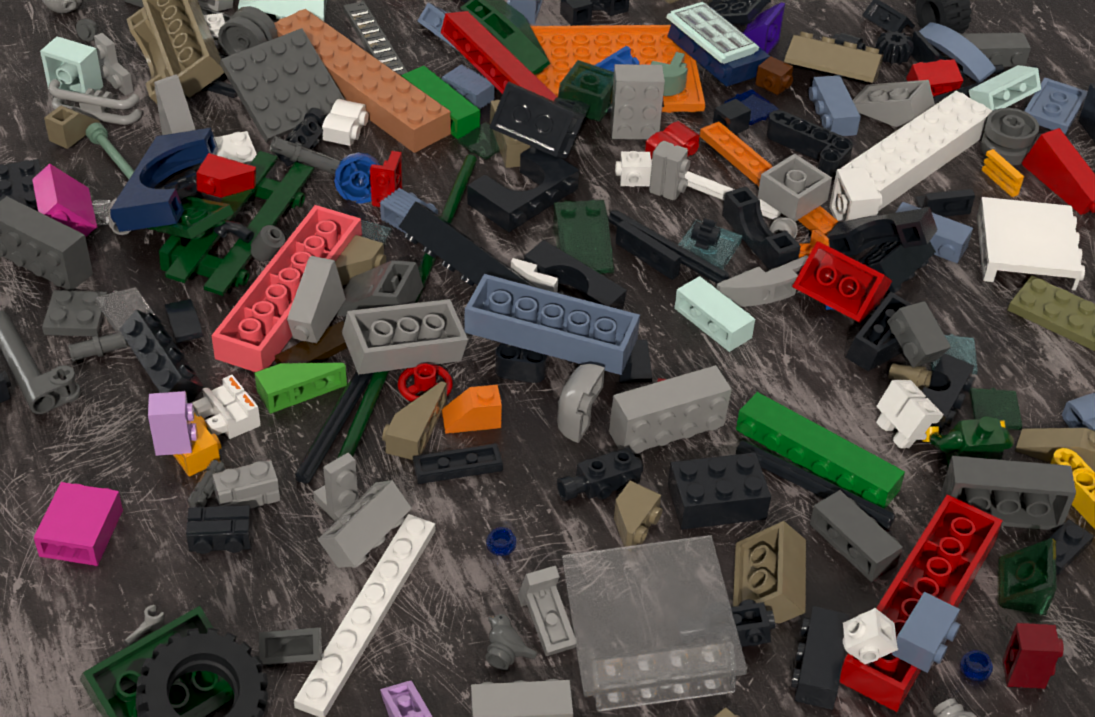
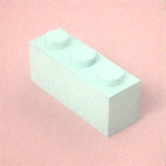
M1017 65L969 89L970 98L984 104L993 111L999 108H1006L1041 90L1038 68Z
M700 276L677 289L675 309L727 351L734 350L752 338L755 318Z

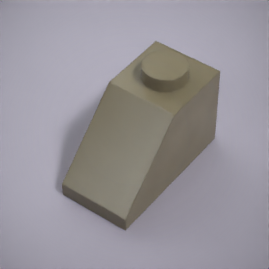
M358 235L354 236L335 261L342 286L347 285L352 277L386 263L384 243Z

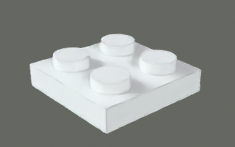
M247 131L214 137L218 146L217 156L249 165L257 155Z

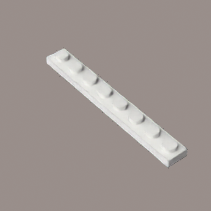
M410 514L407 515L324 650L322 660L317 662L294 699L296 709L317 717H326L435 533V523Z

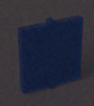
M752 89L740 95L736 94V97L724 102L725 104L737 99L751 109L750 126L761 120H767L771 112L779 110V108Z

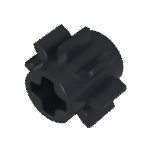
M704 218L703 223L696 221L691 234V239L696 241V247L708 250L709 245L716 247L721 234V229L716 227V221Z

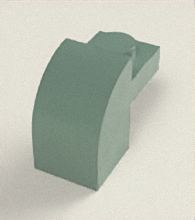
M676 52L671 64L652 61L650 64L662 65L665 81L663 96L679 94L686 88L688 68L687 64L684 63V53Z

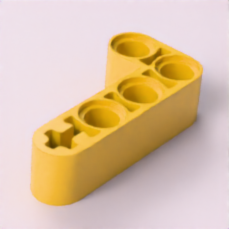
M1067 448L1058 449L1055 451L1050 464L1071 466L1076 489L1072 506L1095 529V472L1073 450Z

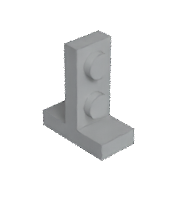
M349 453L323 467L325 485L313 492L314 500L335 522L358 500L356 460Z
M556 565L526 574L518 593L521 606L527 605L545 656L575 648L577 645L556 587L560 578Z

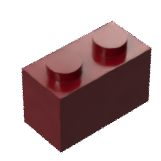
M1016 623L1002 659L1007 687L1046 688L1050 676L1055 674L1056 662L1058 658L1063 656L1064 651L1063 640L1058 638L1056 625Z

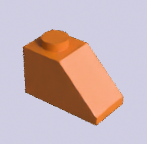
M498 385L469 387L442 409L445 434L501 428L502 404Z

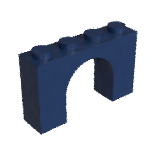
M700 13L697 14L705 22H708V20L705 17H703ZM686 17V19L689 22H691L694 26L697 25L689 17ZM671 23L667 35L726 87L757 77L758 66L770 57L759 47L758 51L752 55L723 64L675 24ZM713 26V28L716 31L721 33V30H719L716 26ZM700 30V31H702L706 36H708L710 39L713 38V37H712L710 34H708L705 30Z

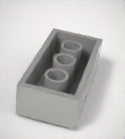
M450 299L347 311L342 330L358 375L412 368L423 363L432 365L458 362L462 360L468 338Z
M715 365L613 396L609 433L619 450L629 447L632 453L637 454L652 447L667 445L675 440L690 438L698 433L716 430L724 426L732 389Z

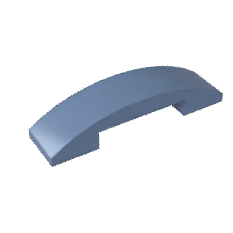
M929 23L919 31L933 47L935 46L963 66V73L976 82H982L996 70L991 61L974 44L956 31L937 23Z

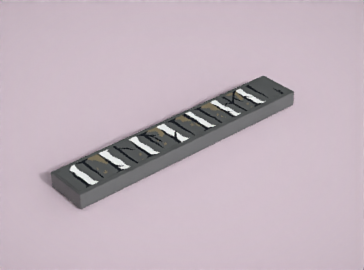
M365 2L343 5L346 17L367 52L401 76L407 73L406 68Z

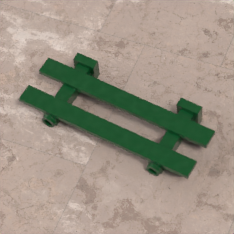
M259 151L249 164L256 167L255 188L225 196L221 200V203L230 204L234 214L226 218L229 221L234 219L251 195L267 200L247 227L254 232L253 239L246 243L239 238L225 258L221 259L207 254L220 237L214 232L215 227L213 226L205 231L206 234L201 238L191 239L186 247L181 245L180 237L171 235L159 250L160 268L166 271L165 277L185 283L192 273L208 277L209 279L204 285V290L224 296L231 285L235 287L245 286L250 276V272L245 270V265L252 257V241L264 226H274L287 207L295 209L296 206H303L306 195L301 192V188L313 173L314 167L295 162L283 180L278 182L265 178L277 162L278 156Z

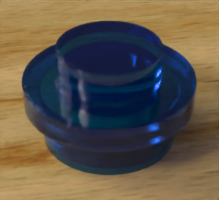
M495 528L486 539L487 549L497 556L509 555L516 548V537L508 528Z
M972 650L962 657L960 669L967 678L974 681H984L991 676L993 665L990 657L985 652Z

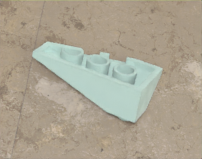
M239 0L238 10L241 7L251 6L260 9L266 14L276 15V19L280 20L299 10L307 9L324 21L327 0Z

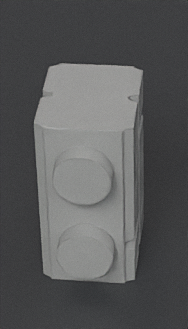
M666 141L659 143L652 156L650 193L659 196L663 195L664 198L676 200L680 193L685 192L688 185V179H685V174L690 167V160L687 159V148L678 145L674 146V144Z
M271 459L212 474L215 495L219 506L250 505V508L280 501L278 479Z

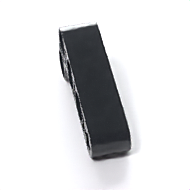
M782 110L773 111L769 115L767 137L776 143L818 160V169L832 177V180H835L837 169H841L850 162L853 142L850 139Z
M502 343L496 348L495 372L503 379L538 383L543 381L547 375L551 356Z

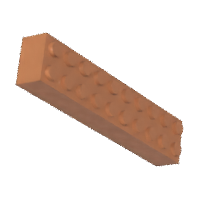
M307 9L299 10L288 17L274 22L278 37L302 28L344 99L365 104L366 112L369 114L368 119L412 152L416 153L451 134L450 111Z

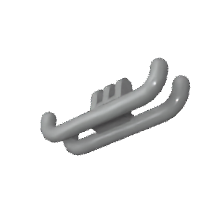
M57 79L52 80L48 87L50 94L54 96L52 100L54 110L59 106H64L99 121L119 125L135 123L142 116V112L139 109H135L131 114L125 116L104 112L106 107L124 110L135 106L140 99L137 94H132L125 100L112 99V92L108 91L104 93L102 90H97L95 92L91 88H88L85 93L59 89L60 82ZM63 99L79 102L80 108L62 104Z

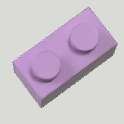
M186 392L149 394L148 419L156 456L192 453V441H197L196 423H191V421H194L193 403H187Z

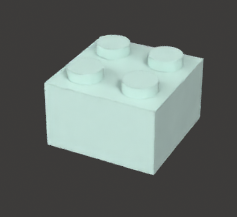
M56 36L40 51L48 87L52 80L57 79L60 82L59 89L85 93L88 88L94 89L95 92L103 88L96 48Z

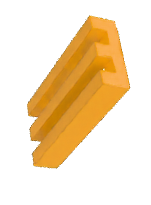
M994 149L987 151L986 156L988 158L984 159L986 165L982 166V171L1011 197L1019 195L1024 176Z

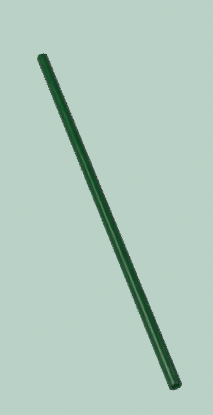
M467 155L441 213L440 217L450 224L477 162L474 155ZM424 253L418 267L423 288L415 303H418L436 260V258L431 257L427 253ZM389 371L373 373L337 459L346 453L354 457Z

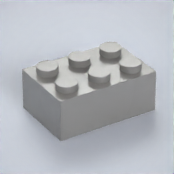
M614 65L610 117L612 139H649L653 134L660 131L665 83L662 65Z

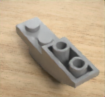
M808 256L792 260L768 272H764L760 267H756L730 279L723 280L717 284L716 289L727 298H730L739 307L768 304L789 298L796 293V289L792 286Z

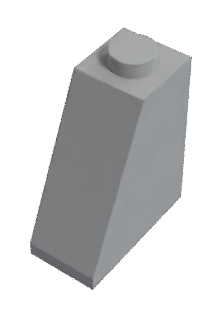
M315 256L309 257L287 318L294 339L317 343L346 300L335 260Z

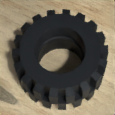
M916 0V18L922 29L929 23H937L959 34H963L969 28V22H971L970 14L972 13L969 0Z

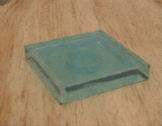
M696 219L679 245L723 270L740 245L742 235L720 228L721 234L716 247L709 245L708 250L696 247V241L691 239L692 230L696 221L703 223Z

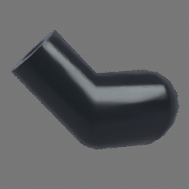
M227 220L224 224L214 228V232L222 238L226 237L228 231L246 243H249L254 237V232L241 223Z

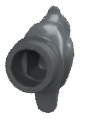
M499 614L488 618L492 628L489 633L491 644L487 647L485 658L489 664L500 670H507L514 663L515 657L536 658L537 652L524 644L519 634L512 627L508 616Z

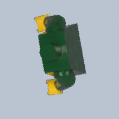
M989 416L982 417L981 419L962 420L946 435L939 433V426H930L925 432L927 435L926 439L922 440V442H931L933 446L944 452L947 467H949L952 456L1001 460L1004 449H1010L1014 444L1012 435L1005 427V420Z

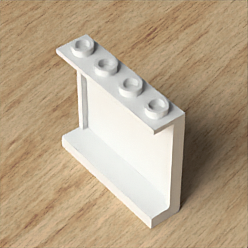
M982 197L977 213L983 281L994 282L996 272L999 270L1068 277L1071 281L1072 290H1076L1079 280L1082 281L1084 279L1085 266L1081 265L1082 249L1078 248L1079 232L1075 230L1077 217L1073 216L1072 206Z

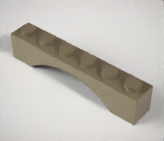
M145 7L130 16L127 19L131 34L148 63L151 80L145 84L149 97L157 104L154 82L170 76Z

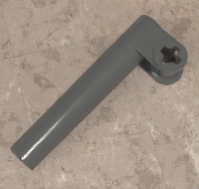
M0 310V349L31 411L35 414H44L51 409L78 399L81 394V388L74 380V369L70 366L62 365L41 374L9 314ZM60 374H62V375H63V378H64V380H62V381H61V378H60ZM66 388H69V389H70V392H71L70 394H68Z

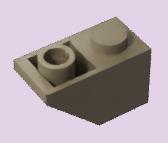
M59 106L44 117L49 141L66 149L86 135V129L89 125L100 123L95 118L64 106Z
M629 481L616 498L614 520L625 551L629 553L633 551L637 544L641 545L645 541L648 528L651 524L656 525L663 511L660 508V494L632 481Z

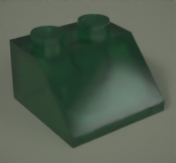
M577 60L561 81L558 98L582 101L589 104L590 107L586 117L600 122L612 101L614 72Z

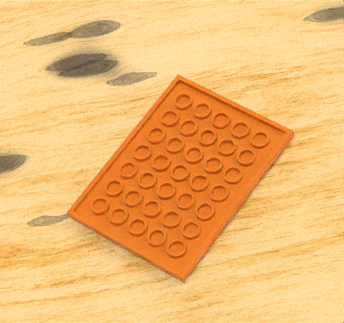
M671 25L530 26L550 62V65L535 76L558 98L582 101L589 104L590 107L612 103V99L570 91L567 89L568 81L625 46H628L631 49V56L638 59L639 65H650L652 61L671 64L676 52L684 53V63L687 64L688 68L686 88L679 94L663 96L664 107H662V112H696L705 110V100L696 60L667 36Z

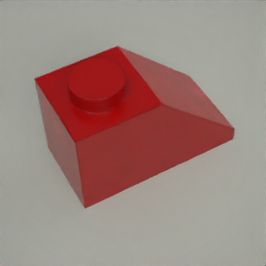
M208 153L197 171V191L220 198L254 189L256 186V167Z

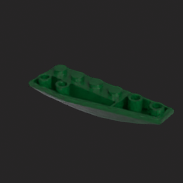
M470 0L460 7L462 12L468 11L534 75L539 74L550 65L525 16L504 0Z

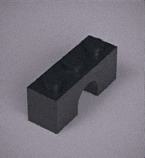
M561 0L560 14L571 26H579L591 22L592 10H602L609 16L628 12L629 0Z
M944 354L936 365L929 388L924 387L922 390L926 396L925 398H928L944 414L938 423L930 425L939 426V433L941 434L946 426H952L957 414L954 411L955 408L961 409L966 398L964 392L970 393L975 382V377L971 376L975 365Z

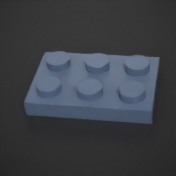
M1044 78L1040 84L1041 90L1035 92L1024 111L1032 115L1040 126L1051 130L1060 128L1066 134L1084 104L1088 91Z

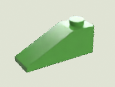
M280 363L255 372L257 393L271 414L347 386L346 366L344 363Z

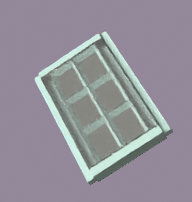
M700 2L673 10L667 14V19L720 63L725 64L752 55L759 49L758 45L706 3Z

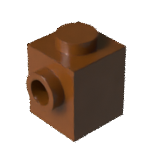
M770 56L758 66L756 85L779 95L792 85L793 66Z

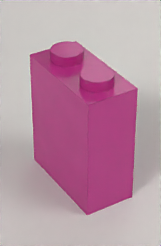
M51 164L47 165L32 179L38 212L84 234L85 237L97 228L88 187Z
M61 482L34 535L39 557L98 566L123 511L119 491Z

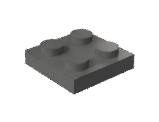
M54 290L42 326L44 335L99 336L109 300L107 292Z

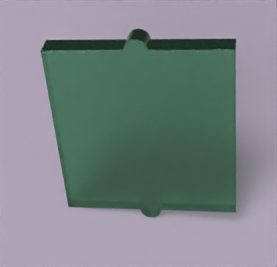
M487 122L458 139V143L467 148L470 153H475L485 160L500 151L494 132L489 128L490 124Z
M995 388L971 389L970 396L974 419L989 416L1005 420L1006 429H1022L1016 391L996 390Z

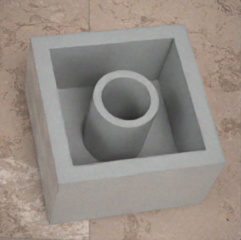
M793 154L761 174L758 198L795 222L828 201L832 177L798 155Z

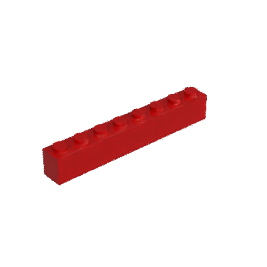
M468 11L445 13L440 33L502 94L509 81L552 101L555 100L557 96Z

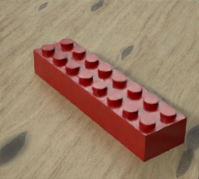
M946 495L876 608L894 622L896 639L924 592L958 608L995 544L1003 520L950 495ZM848 653L842 666L840 683L897 712L921 669L893 656L892 653L867 664L862 663Z

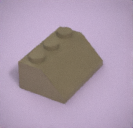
M785 521L737 542L735 550L733 607L739 606L742 601L748 599L754 600L756 603L764 602L766 610H773L775 623H783L804 614L806 607V539Z

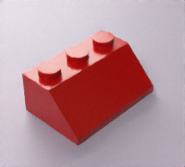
M817 241L792 287L861 323L880 304L892 280L884 274Z

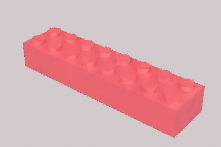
M315 205L211 335L215 359L253 372L269 368L275 360V355L282 351L292 337L287 318L309 257L315 256L336 261L355 235L362 237L361 218Z

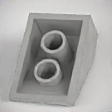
M929 80L866 85L853 99L860 114L894 127H903L935 105Z

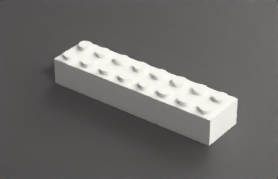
M955 91L841 169L866 167L869 175L874 179L877 191L882 195V206L878 209L880 211L982 139L987 117L993 110L987 108L984 104L974 101L965 94Z

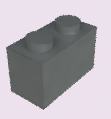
M925 301L900 308L887 321L891 332L895 335L912 368L938 360L951 348Z

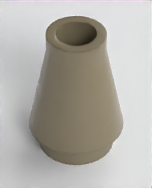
M893 363L888 377L892 380H911L922 391L924 387L929 388L932 372L927 370L925 366L912 368L911 365Z

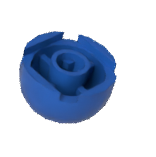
M357 152L349 154L341 160L336 168L334 183L338 193L344 199L356 201L358 204L371 202L370 167L372 164L380 165L376 158L367 153Z

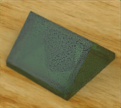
M1053 538L999 557L998 604L1002 608L1046 615L1057 589L1056 541Z

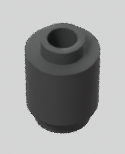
M272 225L264 226L251 243L252 256L262 262L271 260L285 243L283 232Z

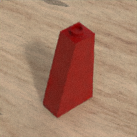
M1060 128L1041 134L1023 160L1022 165L1068 205L1072 206L1080 215L1090 211L1095 213L1094 172Z

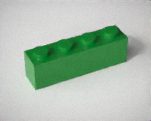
M421 66L401 75V77L450 111L451 134L456 139L480 129L481 113L478 107L455 91L434 72L425 66Z

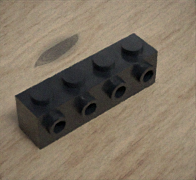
M136 309L119 328L120 332L159 392L185 391L187 403H191L205 387L197 377L196 372L184 358L183 353L174 343L173 338L161 324L160 319L150 312L145 314Z

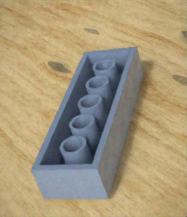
M487 274L483 275L465 307V333L582 365H599L605 367V371L622 375L638 339L639 314Z

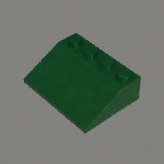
M201 606L194 608L82 673L80 681L102 717H137L136 689L138 677L141 676L145 660L152 658L153 650L160 643L167 645L169 637L176 633H179L181 638L187 636L188 629L198 628L199 634H207L208 628H213ZM194 671L181 676L172 684L169 699L171 706L180 716L205 717L233 700L234 692L228 682L221 676L208 671Z

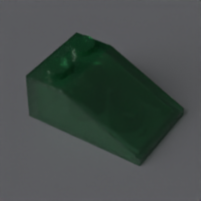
M604 200L554 203L553 228L557 248L600 274L614 273L608 215Z

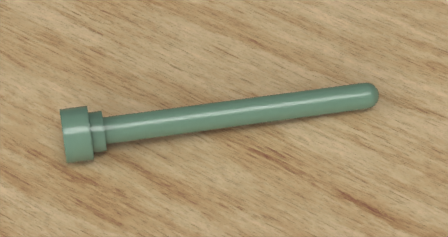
M101 123L89 125L86 129L88 139L94 144L101 145L126 177L130 179L134 170L108 140V132Z

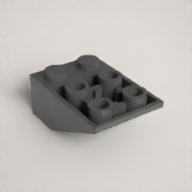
M392 260L352 277L344 289L346 300L335 316H346L347 311L415 303L423 288L417 263Z

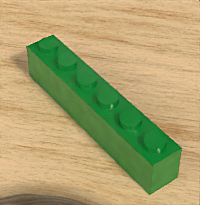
M756 392L739 410L737 431L839 487L883 508L890 504L901 489L905 471L759 392Z

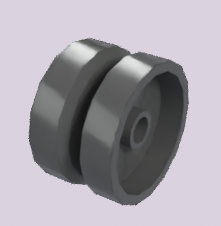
M251 6L241 7L220 27L218 33L219 43L228 56L278 37L277 29L271 18L260 9Z
M999 108L994 110L987 117L980 149L985 156L987 151L994 149L1011 165H1020L1034 146L1039 132V124L1032 115L1020 109Z

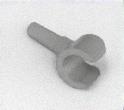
M148 606L144 611V622L124 640L125 643L130 646L148 630L156 631L163 627L164 612L155 616L156 606Z

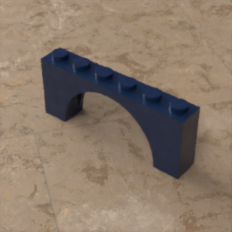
M211 128L156 136L110 209L111 219L116 223L119 232L177 224L184 209L176 188H153L173 173L203 163L208 153L216 155L218 146Z

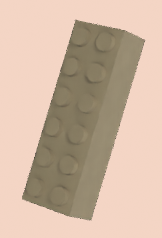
M142 0L169 76L177 74L183 92L188 98L200 92L205 86L225 73L219 64L221 58L198 0Z

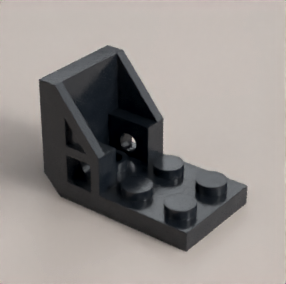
M508 81L489 128L555 157L567 159L590 105L582 101L557 97L552 101Z

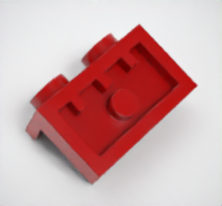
M391 151L389 159L384 161L383 166L371 165L372 206L380 207L381 200H384L385 197L387 198L395 190L397 191L398 188L403 189L402 152Z

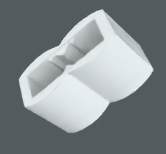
M337 99L331 113L326 116L322 125L323 140L351 146L354 140L359 139L361 128L366 126L369 114L366 112L365 104Z

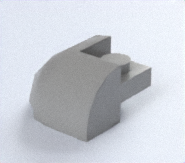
M594 364L580 365L574 370L562 389L558 401V428L565 437L579 443L590 426L591 407L603 388L605 367Z

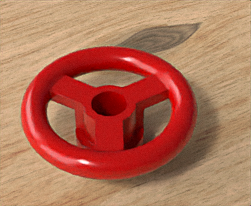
M423 363L416 367L407 368L401 373L398 379V389L406 400L413 402L420 397L415 395L416 393L428 391L438 384L436 383V373L447 383V396L452 390L453 380L449 372L443 367L436 364ZM414 374V385L407 388L406 381Z

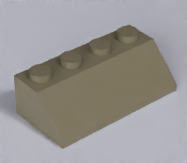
M800 31V35H793L784 62L873 83L877 81L884 55L879 54V49L866 46L865 50L857 49V44L844 41L843 45L835 43V39L822 36L821 40L813 38L814 34Z

